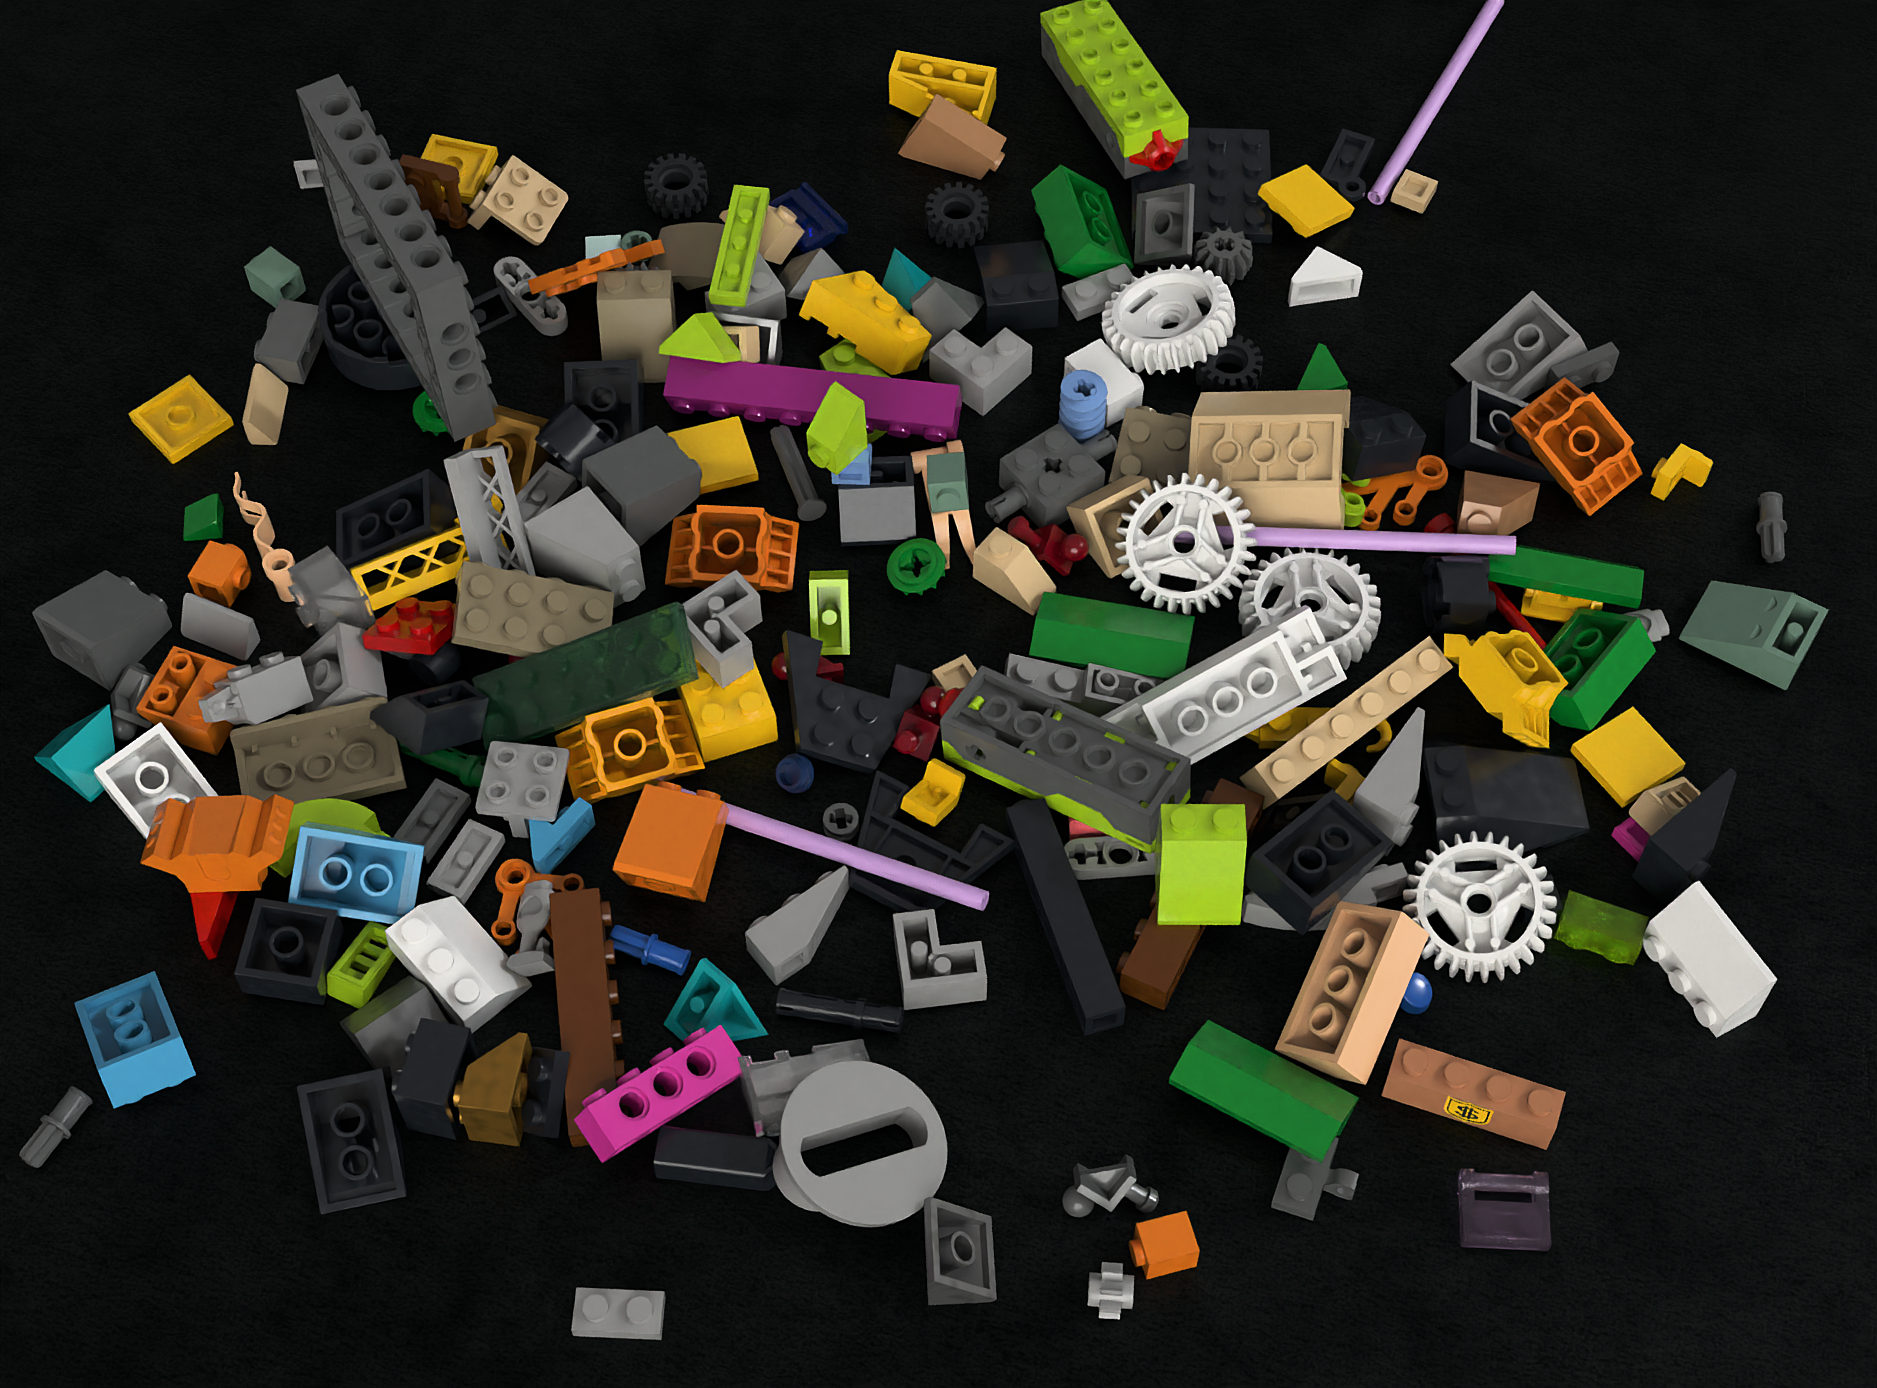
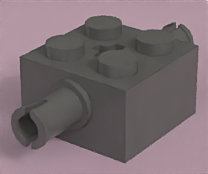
M1059 423L1000 459L999 486L1005 492L986 502L987 513L991 518L997 515L994 518V522L1000 523L1009 515L1022 509L1039 528L1051 524L1058 526L1070 518L1066 508L1067 505L1104 487L1105 470L1096 461L1116 451L1118 446L1114 436L1111 434L1106 438L1109 435V431L1105 429L1081 445Z

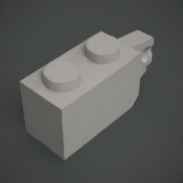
M275 652L260 657L261 664L252 668L250 664L228 670V677L214 682L216 689L198 700L205 723L226 720L234 725L244 723L256 725L314 701L300 656L284 657L282 652Z

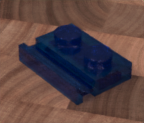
M806 182L801 184L800 189L796 191L792 189L769 203V206L775 208L782 205L797 216L795 222L805 232L795 245L804 254L818 248H823L833 242L835 236L840 233L843 235L848 233V223Z

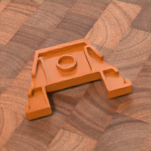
M661 239L649 241L626 250L622 248L609 250L599 254V256L588 258L566 268H560L530 279L528 284L532 294L545 291L548 298L579 289L583 285L596 283L598 272L627 266L628 262L633 264L665 253Z

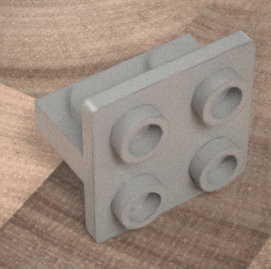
M492 741L475 806L477 813L504 817L505 821H509L512 836L529 838V819L555 821L570 758L569 750L566 748Z

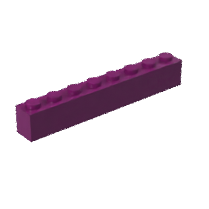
M671 355L663 393L669 406L679 413L692 414L694 410L708 411L710 415L719 418H728L730 414L744 415V418L755 422H763L766 418L780 419L779 421L786 425L799 426L801 422L812 423L829 387L836 381L864 401L867 434L873 433L874 430L887 431L889 435L898 438H908L910 434L923 435L925 439L934 442H944L946 438H957L963 400L959 385L742 361L719 363Z

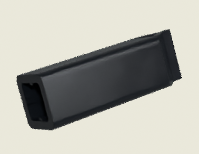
M661 1125L654 1157V1169L656 1178L768 1191L777 1185L773 1174V1159L778 1147L770 1138Z

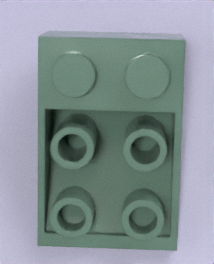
M1711 581L1679 639L1775 686L1787 690L1815 639L1828 609L1791 592Z

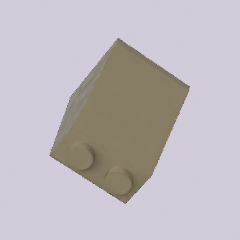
M671 270L598 272L597 309L602 361L638 359L644 367V383L666 382L670 355L659 354V346L678 329Z

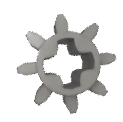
M1102 1262L1101 1273H1089L1088 1306L1099 1307V1318L1120 1320L1121 1308L1132 1309L1134 1275H1123V1263Z

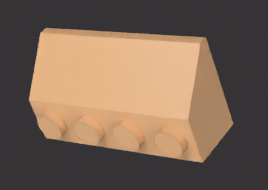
M1340 901L1332 915L1275 1050L1334 1078L1366 1085L1429 933L1402 911Z

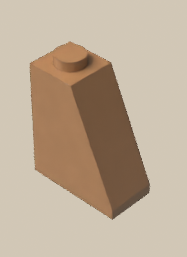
M936 94L909 131L898 154L905 158L981 180L989 169L995 172L1002 162L1005 153L1001 149L1007 138Z
M1465 470L1457 506L1456 534L1509 535L1529 523L1533 518L1540 483Z

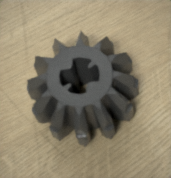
M1217 226L1214 227L1212 233L1203 231L1200 240L1196 241V245H1194L1195 268L1200 266L1203 273L1211 270L1214 276L1221 277L1222 281L1231 286L1234 279L1243 280L1247 271H1250V267H1252L1253 247L1251 241L1245 240L1243 231L1233 233L1230 226L1226 231H1221Z

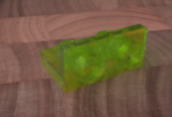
M1569 890L1554 939L1563 941L1567 946L1574 949H1586L1604 955L1606 959L1615 963L1634 965L1644 941L1642 939L1649 917Z

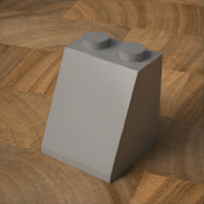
M588 486L523 523L536 572L549 578H560L566 583L580 586L593 585L601 588L603 591L613 592V608L624 602L634 600L646 589L638 544Z

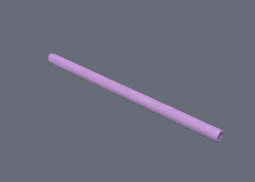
M1487 0L1369 191L1368 199L1373 204L1380 205L1386 199L1504 5V0Z
M1216 525L1222 545H1234L1231 526ZM1256 527V530L1247 533V537L1258 541L1256 546L1497 555L1516 554V536L1277 527ZM1183 532L1175 538L1174 543L1195 544V538L1193 534Z
M683 788L681 792L696 795L695 792ZM725 803L729 809L726 820L727 825L981 911L985 909L988 903L989 891Z

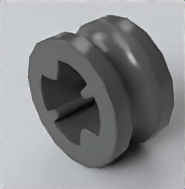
M837 803L828 807L824 812L823 830L826 837L844 843L855 839L859 832V816L853 806L847 803ZM845 818L846 828L838 829L836 819Z

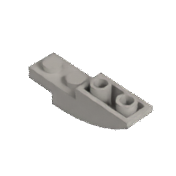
M1009 653L1006 659L1004 670L1005 676L1099 718L1164 682L1161 679L1088 663L1085 670H1080Z
M1403 863L1392 866L1381 864L1373 867L1341 901L1376 907L1379 902L1403 895L1408 877ZM1253 891L1244 896L1241 917L1244 922L1269 928L1295 930ZM1336 906L1308 931L1326 930Z

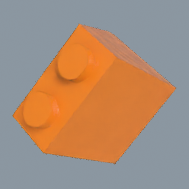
M659 781L657 786L645 784L612 870L627 885L705 902L729 813L728 807L724 801H720V795L710 791L697 790L696 795L681 792V786L670 782Z

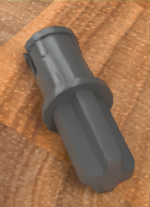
M1765 492L1760 495V498L1758 497L1760 521L1756 525V531L1761 535V555L1767 563L1782 561L1785 556L1784 533L1787 531V523L1783 520V497L1777 492Z
M70 1086L68 1092L49 1116L43 1115L41 1117V1126L20 1151L19 1156L30 1166L41 1167L63 1138L68 1139L71 1136L69 1130L87 1107L93 1103L91 1098L76 1087Z

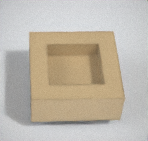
M1406 169L1392 192L1391 202L1423 214L1436 192L1438 181Z
M965 654L932 670V680L936 686L942 687L947 692L955 687L959 689L966 687L977 670Z

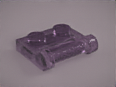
M1460 1168L1458 1173L1461 1247L1549 1251L1551 1247L1548 1173L1533 1171L1532 1175L1475 1173L1473 1168ZM1474 1190L1532 1193V1203L1475 1200Z

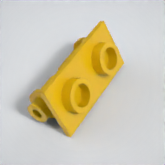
M1524 588L1521 614L1566 623L1578 608L1600 611L1602 610L1603 602Z

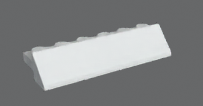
M1304 605L1100 718L1190 758L1191 764L1346 680L1347 677L1332 646L1326 642L1310 607Z

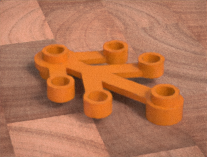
M1426 455L1418 460L1415 470L1371 478L1370 483L1365 487L1355 486L1350 482L1341 483V487L1347 493L1351 492L1358 495L1377 492L1368 507H1366L1361 524L1358 525L1363 531H1376L1380 526L1382 512L1398 488L1413 485L1405 500L1396 503L1393 512L1395 522L1400 525H1410L1414 522L1417 506L1427 491L1438 490L1446 484L1448 470L1442 459L1434 455ZM1406 510L1410 512V514L1404 515L1400 513V511ZM1365 517H1371V518H1373L1375 521H1373V522H1368V521H1366L1364 518H1365Z
M521 859L505 861L495 875L497 889L503 894L498 919L491 927L494 941L498 945L508 946L517 939L518 933L513 921L526 884L547 880L553 884V891L565 892L568 891L566 887L570 884H578L579 888L577 890L585 889L583 878L574 873L565 876L541 875L540 873H535L533 867ZM515 877H520L523 879L519 883H510V881ZM550 915V918L544 930L552 939V926ZM502 928L511 929L508 935H498L499 930Z

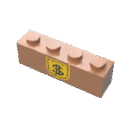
M1399 1038L1381 1096L1546 1150L1555 1133L1566 1092Z

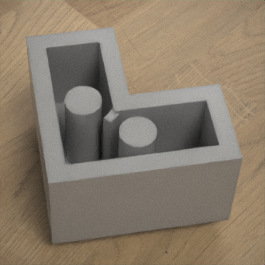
M759 251L746 307L710 304L709 291L704 292L706 311L773 320L787 318L785 289Z
M1006 327L982 348L953 329L929 350V377L937 383L959 385L963 396L962 401L982 416L1031 374L1032 346Z
M737 570L672 610L676 637L722 689L754 668L752 642L744 633L762 622L760 595Z
M934 909L893 914L894 942L904 1010L987 999V974L981 941L940 946Z

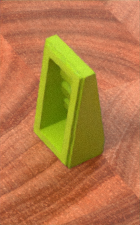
M375 921L367 923L327 974V993L331 997L358 1009L366 1005L396 958L388 946L385 933L388 927ZM372 939L376 942L386 945L387 947L385 949H382L369 942ZM362 953H364V954H366V955H368V956H370V957H373V958H375V959H377V960L374 961V960H372V959H370V958H367V957L363 956ZM353 967L366 972V974L354 970Z

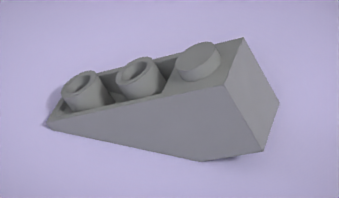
M845 865L835 872L829 871L818 878L814 886L804 893L790 896L779 910L768 917H759L745 932L747 951L776 986L810 963L849 890V875Z

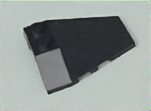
M1453 732L1423 734L1420 772H1425L1434 821L1430 847L1431 851L1435 854H1441L1439 848L1440 840H1443L1451 848L1455 846L1456 834L1460 835L1463 843L1470 842L1469 839L1472 831L1476 832L1478 842H1485L1488 832H1492L1493 843L1498 845L1504 836H1508V849L1513 851L1517 845L1522 843L1524 845L1523 853L1540 846L1544 849L1588 832L1589 824L1575 759ZM1486 861L1465 862L1456 865L1455 872L1485 871L1488 869V866L1495 863Z

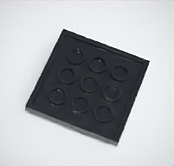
M1188 128V159L1173 163L1164 171H1149L1131 177V240H1135L1137 194L1191 183L1195 185L1193 241L1200 240L1203 231L1212 233L1215 226L1221 231H1226L1230 226L1233 233L1243 231L1245 240H1250L1251 243H1271L1272 210L1269 208L1268 203L1258 195L1261 185L1271 181L1269 130Z

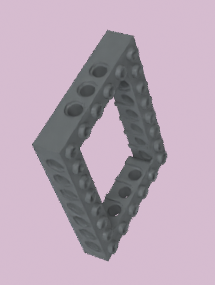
M339 74L297 89L296 93L340 245L453 440L456 442L496 425L493 409L497 408V402L491 389L487 387V385L492 384L486 366L483 362L481 363V361L486 359V355L480 341L475 338V336L480 335V330L474 316L469 312L474 309V304L469 292L463 287L464 284L468 283L463 266L459 261L452 262V252L444 235L437 237L435 234L437 229L428 209L421 211L419 207L421 202L415 187L412 184L406 186L404 183L406 178L397 159L390 160L389 156H391L387 142L382 134L375 135L376 128L367 110L361 112V103L354 87H346Z

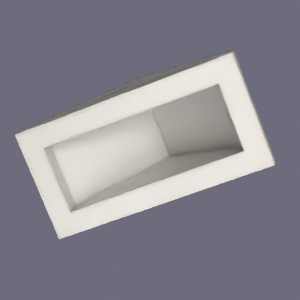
M1317 246L1291 278L1288 296L1289 307L1357 297L1363 274L1361 268Z

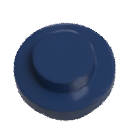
M798 753L789 754L784 757L776 768L778 784L790 793H802L808 790L814 779V769L810 760Z

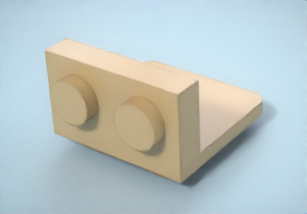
M512 155L502 168L495 165L484 181L489 187L486 192L480 190L472 200L469 207L474 211L467 222L479 230L492 215L531 244L538 246L544 241L568 201V195L565 191Z

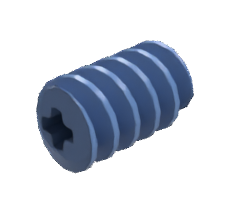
M1075 370L1067 374L1062 380L1060 387L1061 400L1059 403L1058 423L1082 445L1105 430L1107 386L1102 377L1092 371Z

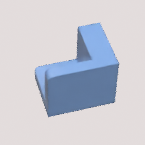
M867 443L868 447L838 475L831 472L832 484L870 485L872 445L870 443Z

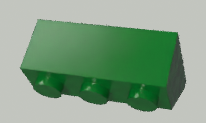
M1060 164L1031 190L1036 203L1035 210L1041 218L1045 229L1044 236L1049 242L1054 255L1053 262L1060 272L1068 273L1081 280L1124 263L1129 270L1134 268L1105 188Z
M1578 608L1543 650L1568 682L1551 706L1549 717L1562 726L1591 731L1656 652L1639 617Z

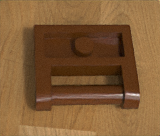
M403 154L399 163L405 174L406 181L404 183L406 186L412 184L415 187L421 202V206H419L421 211L428 209L433 218L448 221L452 228L460 229L468 224L469 218L467 210L462 207L458 188L460 183L458 169L451 165ZM441 186L444 187L447 203L444 202Z

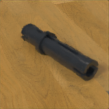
M784 988L779 990L776 1006H778L776 1009L777 1015L840 1023L853 1026V1030L863 1031V1028L900 1034L904 1017V1007L869 1003L867 998L858 997V1001L796 992Z

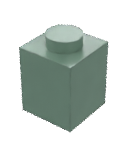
M271 246L244 266L251 290L275 308L280 299L294 301L306 291L300 267Z
M964 452L927 455V485L932 513L969 509L968 477Z

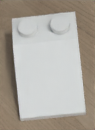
M161 722L93 770L96 779L146 840L156 807L168 798L187 804L196 797L218 796Z

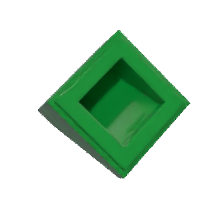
M218 493L211 494L185 507L184 541L222 538L224 507Z

